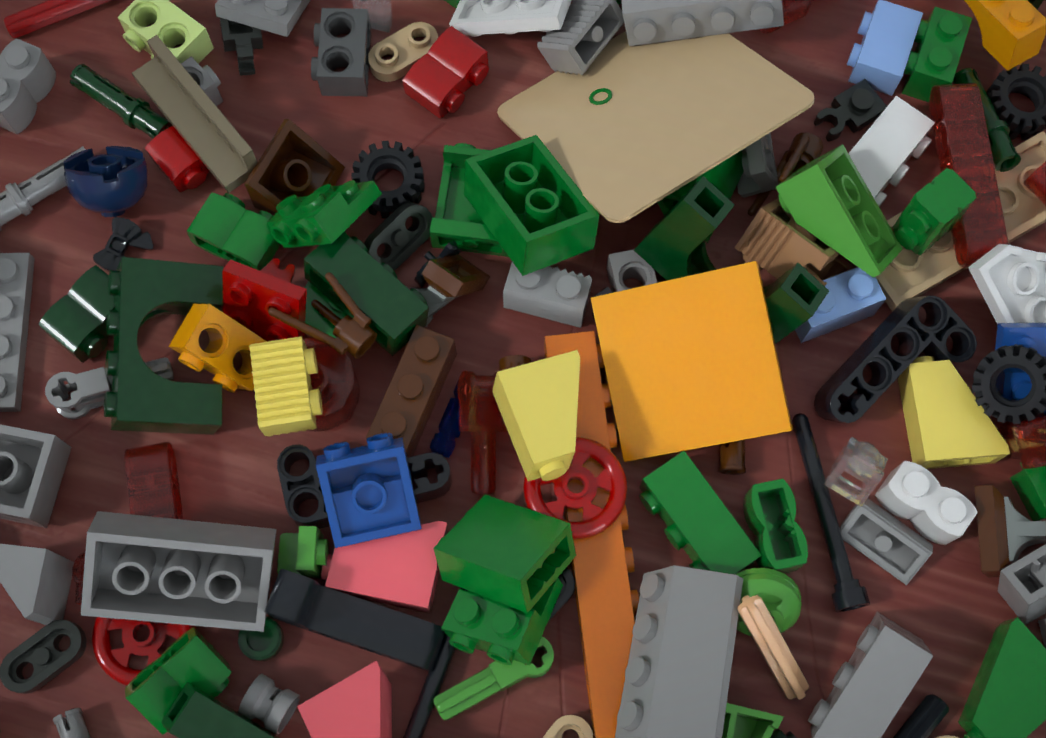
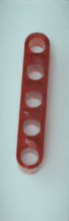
M976 83L934 85L930 93L929 106L931 120L935 122L933 131L940 171L942 172L946 168L954 170L976 192L977 197L951 230L957 263L960 267H970L996 245H1008L981 94Z

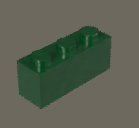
M343 232L332 244L319 245L304 258L305 279L343 313L353 318L354 316L325 278L326 273H332L359 309L372 319L369 327L378 333L375 341L391 356H394L409 342L416 325L421 327L427 325L429 306L423 295L416 289H408L402 284L394 270L384 262L379 263L369 255L366 246L357 237H349Z

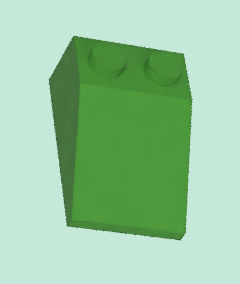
M843 144L802 166L776 186L782 208L785 212L792 215L798 225L870 276L876 277L880 275L902 251L903 248L896 239L895 234Z

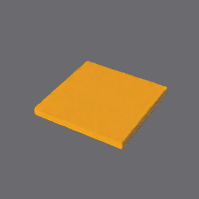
M758 261L591 297L624 462L793 430Z

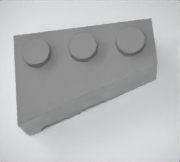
M876 612L871 623L865 628L858 639L856 649L850 660L844 662L832 681L834 688L827 700L821 699L814 707L808 719V722L812 724L810 728L812 738H881L933 658V654L924 641L881 613Z

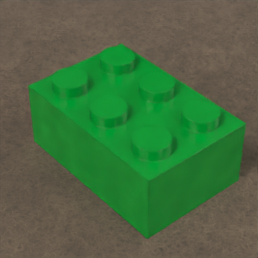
M537 135L465 159L463 194L522 276L594 249L600 214L583 196L578 186Z

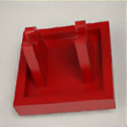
M278 258L271 260L260 271L230 259L222 270L223 313L267 342L300 336L304 340L305 333L269 315L268 309L271 307L276 308L305 323L307 289L291 283L295 274V265L288 264L285 269L281 270Z

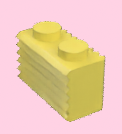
M302 336L250 344L258 426L262 433L270 437L316 429L315 416L323 414V407L319 389L312 390L310 374L318 373L314 348L307 349Z

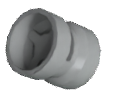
M261 673L244 695L238 713L251 720L258 718L264 722L267 730L278 735L294 714L301 696L290 689L281 690L277 688L273 679Z

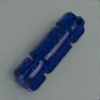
M461 378L458 380L453 391L455 397L450 398L438 425L440 432L434 434L430 443L431 451L445 458H449L452 455L456 445L454 439L459 438L472 409L470 408V403L475 402L479 393V385L468 379Z

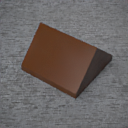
M288 118L284 119L244 185L254 207L274 216L278 212L276 206L285 198L291 195H297V197L309 196L326 184L334 186L345 166Z

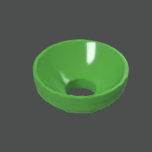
M751 568L735 574L743 578L741 599L746 595L750 597L760 596L771 616L774 617V621L781 633L787 631L796 623L801 612V592L792 578L782 572L769 568ZM739 614L737 631L751 636Z

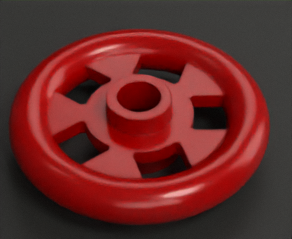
M576 437L575 453L571 461L572 466L569 467L565 474L550 481H543L542 478L527 481L525 476L523 488L528 509L569 522L573 539H583L603 532L617 520L626 502L627 480L622 465L608 448L594 440ZM589 458L594 459L604 468L598 477H594L591 471L582 467ZM571 480H579L583 483L584 489L580 493H572L568 489L567 484ZM553 483L557 501L544 503L541 485ZM597 488L610 492L604 508L591 503L596 496ZM564 507L570 509L582 508V521L564 520Z
M96 617L92 632L93 651L103 671L116 682L127 686L142 671L129 667L132 654L141 657L148 656V666L162 655L159 653V650L163 647L167 635L178 639L191 628L195 627L197 629V626L170 623L165 625V623ZM143 626H148L150 629L148 639L139 642L137 631ZM123 629L122 642L124 647L112 650L110 643L111 631Z

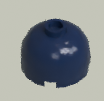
M107 146V154L94 156L93 149H87L75 153L64 160V176L69 193L80 206L90 211L101 213L104 217H117L123 215L126 209L133 207L144 196L147 188L148 170L143 152L138 149Z

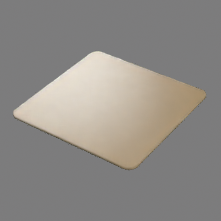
M625 31L608 42L583 75L579 73L577 75L575 73L570 74L569 72L566 74L565 72L557 71L501 104L497 113L500 120L521 139L537 135L578 186L587 201L606 220L613 223H621L636 216L808 110L814 104L815 98L811 90L729 33L629 46ZM606 88L612 92L611 100L605 104L594 105L589 101L590 94L597 89ZM600 92L593 99L595 101H603L608 97V94Z

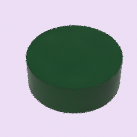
M266 617L264 632L240 630L238 634L240 650L245 656L255 661H267L274 658L280 652L284 643L282 628L269 617Z

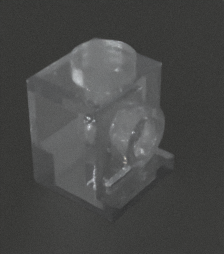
M851 437L835 459L824 485L862 507L885 474L883 471L888 458L881 455L878 449L871 443L860 442ZM843 471L862 481L861 486L859 487L842 477Z

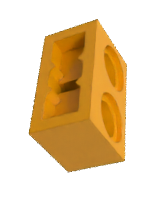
M193 304L168 347L181 354L178 358L181 363L198 372H201L202 368L215 375L212 380L215 384H222L223 389L235 393L236 389L253 391L254 383L249 345L267 341L211 304ZM203 330H206L209 335V344L205 350H202L199 346V336ZM239 351L242 356V366L236 371L233 367V358Z

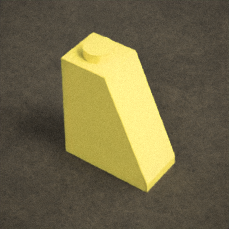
M578 350L501 370L496 373L492 392L527 481L542 478L543 481H550L565 474L570 467L576 446L580 355Z
M933 356L917 357L898 377L912 462L926 469L992 464L1010 454L1008 444L989 416L984 413L982 406L978 407L975 396L950 360L935 361Z

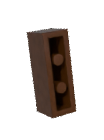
M419 325L415 326L366 439L381 433H392L393 439L403 437L407 458L413 457L456 358L455 339Z

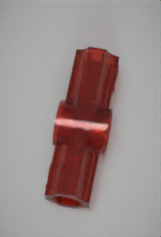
M1046 416L1037 417L1029 422L1028 420L1022 421L1021 424L1006 422L999 425V433L1009 446L1010 454L1007 455L1009 458L1021 460L1024 469L1046 466Z

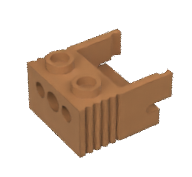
M779 198L759 210L734 247L742 252L743 259L747 263L758 261L759 269L767 270L776 279L781 277L796 263H799L820 283L826 286L827 283L822 280L843 273L847 268L844 263L837 259L840 255L838 252L798 225L792 215L785 212L779 202Z

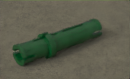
M80 64L72 71L70 84L119 115L128 127L132 129L138 128L151 138H154L162 131L173 126L168 119L151 109L147 101L142 98L136 99L106 78L97 74L87 65Z
M964 68L958 71L952 83L956 87L978 131L976 137L979 144L986 147L996 171L1005 172L1015 168L1020 163L1021 157L1010 140V129L1005 121L999 119L976 70Z

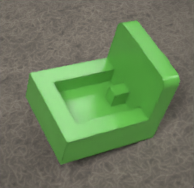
M299 526V533H282L280 535L278 574L280 569H284L308 578H321L322 565H327L329 541L324 539V535L318 527Z

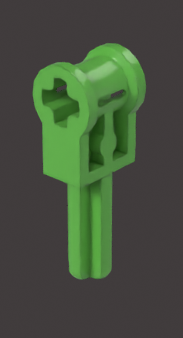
M541 637L536 651L543 649L545 652L541 658L542 666L536 668L533 663L525 665L514 660L511 665L494 661L489 664V667L435 696L433 699L434 705L441 718L449 720L527 677L539 678L544 676L550 670L554 660V651L550 642L546 638Z

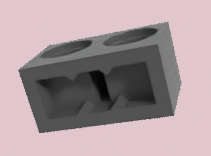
M322 8L321 23L314 24L315 47H319L318 57H312L311 77L313 81H318L322 96L367 97L369 80L368 55L371 50L372 34L368 9ZM340 34H348V35L345 36V37H341V38L336 37V36H338V35H340ZM339 67H345V68H346L345 70H343V71H341V72H334V71H333L334 69L339 68Z

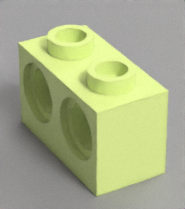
M134 0L117 17L125 31L123 34L125 41L138 52L144 49L151 55V59L154 58V55L147 41L155 35L162 40L180 63H183L192 56L199 64L214 49L206 28L169 0ZM178 44H182V45H181L180 47H178V48H173V47H175V46L178 45Z

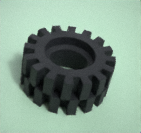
M1022 64L1019 69L1014 67L1008 71L1003 70L986 92L999 119L1007 123L1010 129L1009 137L1011 140H1015L1019 134L1021 135V141L1028 140L1031 135L1035 136L1046 129V75L1043 77L1039 74L1042 70L1041 67L1035 66L1032 71H1029V64ZM1021 93L1027 96L1033 102L1035 110L1033 112H1024L1017 109L1010 102L1009 94Z
M382 141L383 148L377 149L375 143L369 145L370 153L367 154L362 150L358 154L360 162L354 161L352 166L354 173H351L352 180L356 183L374 181L376 174L385 169H396L403 174L404 180L399 188L392 191H381L382 194L368 207L370 214L376 216L377 212L380 211L382 218H388L389 212H394L402 204L413 202L419 204L422 200L421 192L424 193L425 190L423 167H421L418 155L414 157V152L410 147H407L404 151L402 143L396 141L394 148H390L389 141Z
M1017 344L999 347L986 355L974 371L972 393L975 392V401L978 407L980 405L983 407L984 413L987 416H994L998 419V422L1005 423L1008 421L1013 422V424H1021L1022 421L1028 420L1029 422L1035 419L1037 415L1046 410V357H1042L1037 353V350L1031 347L1026 348L1022 347L1023 345ZM1007 368L1024 370L1031 379L1032 387L1030 393L1020 400L1006 399L999 393L996 386L999 373Z

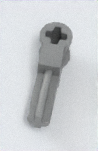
M164 357L145 362L160 377L167 380L173 379V369L168 358ZM104 367L78 374L60 372L48 380L45 387V395L63 417L79 419L85 416L91 409L104 406L106 391L112 392L113 376H106ZM74 390L71 393V400L65 401L69 397L68 392Z

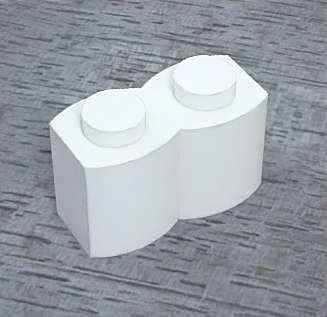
M903 461L892 470L875 494L879 503L887 511L897 517L910 520L914 528L922 536L941 545H947L960 538L978 513L971 501L963 494L954 489L940 486L938 480L930 471L910 461Z

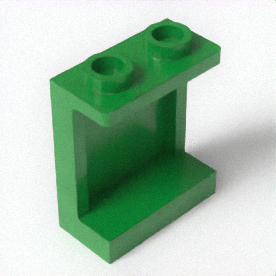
M458 143L454 146L444 145V165L435 218L432 217L430 226L432 248L444 249L449 242L454 240L457 246L465 252L509 257L463 194L465 159L490 150L477 149L473 145Z

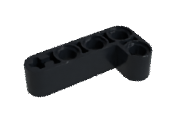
M937 296L907 298L893 310L819 389L814 400L815 410L824 420L843 423L855 422L864 415L921 352L926 356H933L935 361L965 362L976 351V336L941 298ZM921 306L926 312V320L923 324L918 316ZM894 335L899 340V349L896 353L891 349V339ZM949 335L953 341V348L950 353L946 347ZM867 364L872 370V377L868 383L863 379V369Z
M298 444L286 447L278 457L277 469L289 516L299 526H316L318 529L329 527L330 524L316 469V457L306 446ZM425 453L407 458L410 473H413L417 489H414L416 503L437 499L444 496L450 490L452 474L447 460L442 455ZM301 459L309 461V468L303 475H290L291 465L295 461ZM435 468L438 474V482L430 484L428 478H426L428 475L427 470ZM305 500H318L319 506L313 515L309 517L299 516V507Z
M284 569L279 571L264 611L272 618L426 671L433 670L445 635L441 626L321 586L311 578Z

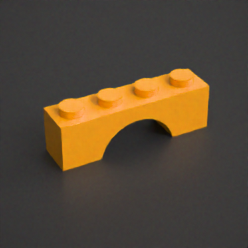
M964 0L978 21L982 35V46L1007 71L1039 54L1046 35V18L1028 0Z

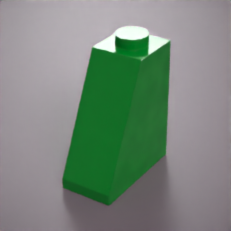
M1018 617L1002 622L995 629L958 721L960 726L966 731L964 738H1026L1046 720V648Z

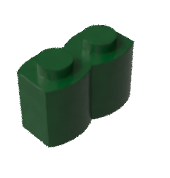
M97 265L87 270L74 283L68 294L50 307L38 324L47 335L82 363L89 358L97 357L106 348L107 339L110 336L107 335L108 311L115 310V296L108 295L109 275Z

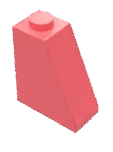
M435 521L422 524L420 530L334 548L333 555L328 554L327 565L322 567L321 579L326 580L325 587L357 598L431 613L440 574L433 548L449 532L448 523Z
M377 660L297 706L311 738H392V684Z

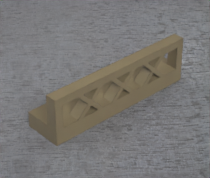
M155 35L147 41L154 58L132 72V75L229 194L248 179L256 166L257 160L254 152L162 40Z

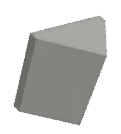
M0 544V583L24 618L44 625H48L55 620H63L75 562L45 548Z

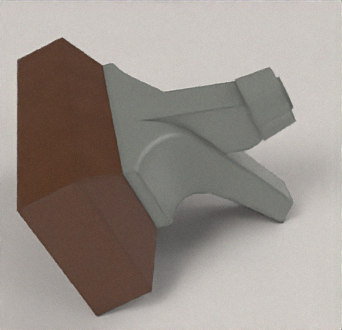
M460 255L429 260L422 272L429 287L414 288L423 295L429 306L427 325L433 319V315L450 301L462 295L483 290L490 276Z
M993 485L975 486L981 572L988 578L1000 577V571L1016 562L1025 548L1034 544H1046V521H1030L1014 508L1009 497H1004Z

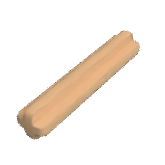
M749 595L744 596L741 599L742 603L737 608L784 695L788 699L796 697L798 700L803 699L806 696L804 692L809 689V684L763 599L758 595L752 597Z

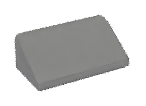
M864 495L857 501L839 527L844 541L905 585L911 581L933 553V545Z

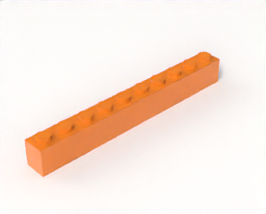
M594 331L545 336V358L578 350L580 355L576 437L594 440L610 451L611 448H617L614 423H607L605 408L611 407V396L608 383H601L600 369L605 368L600 344H596ZM589 458L582 465V467L591 471L594 477H598L604 470L592 458ZM571 480L567 484L568 489L572 493H580L584 489L583 483L579 480ZM597 488L596 496L591 503L604 508L610 492ZM624 505L617 520L603 532L589 538L573 539L576 556L571 561L575 580L574 590L593 738H615L617 715L620 709L625 682V670L628 665L633 637L634 616L637 614L639 603L637 589L630 590L628 573L635 571L633 551L631 547H624L622 531L629 529L626 505ZM564 507L565 519L567 521H582V508L570 509Z

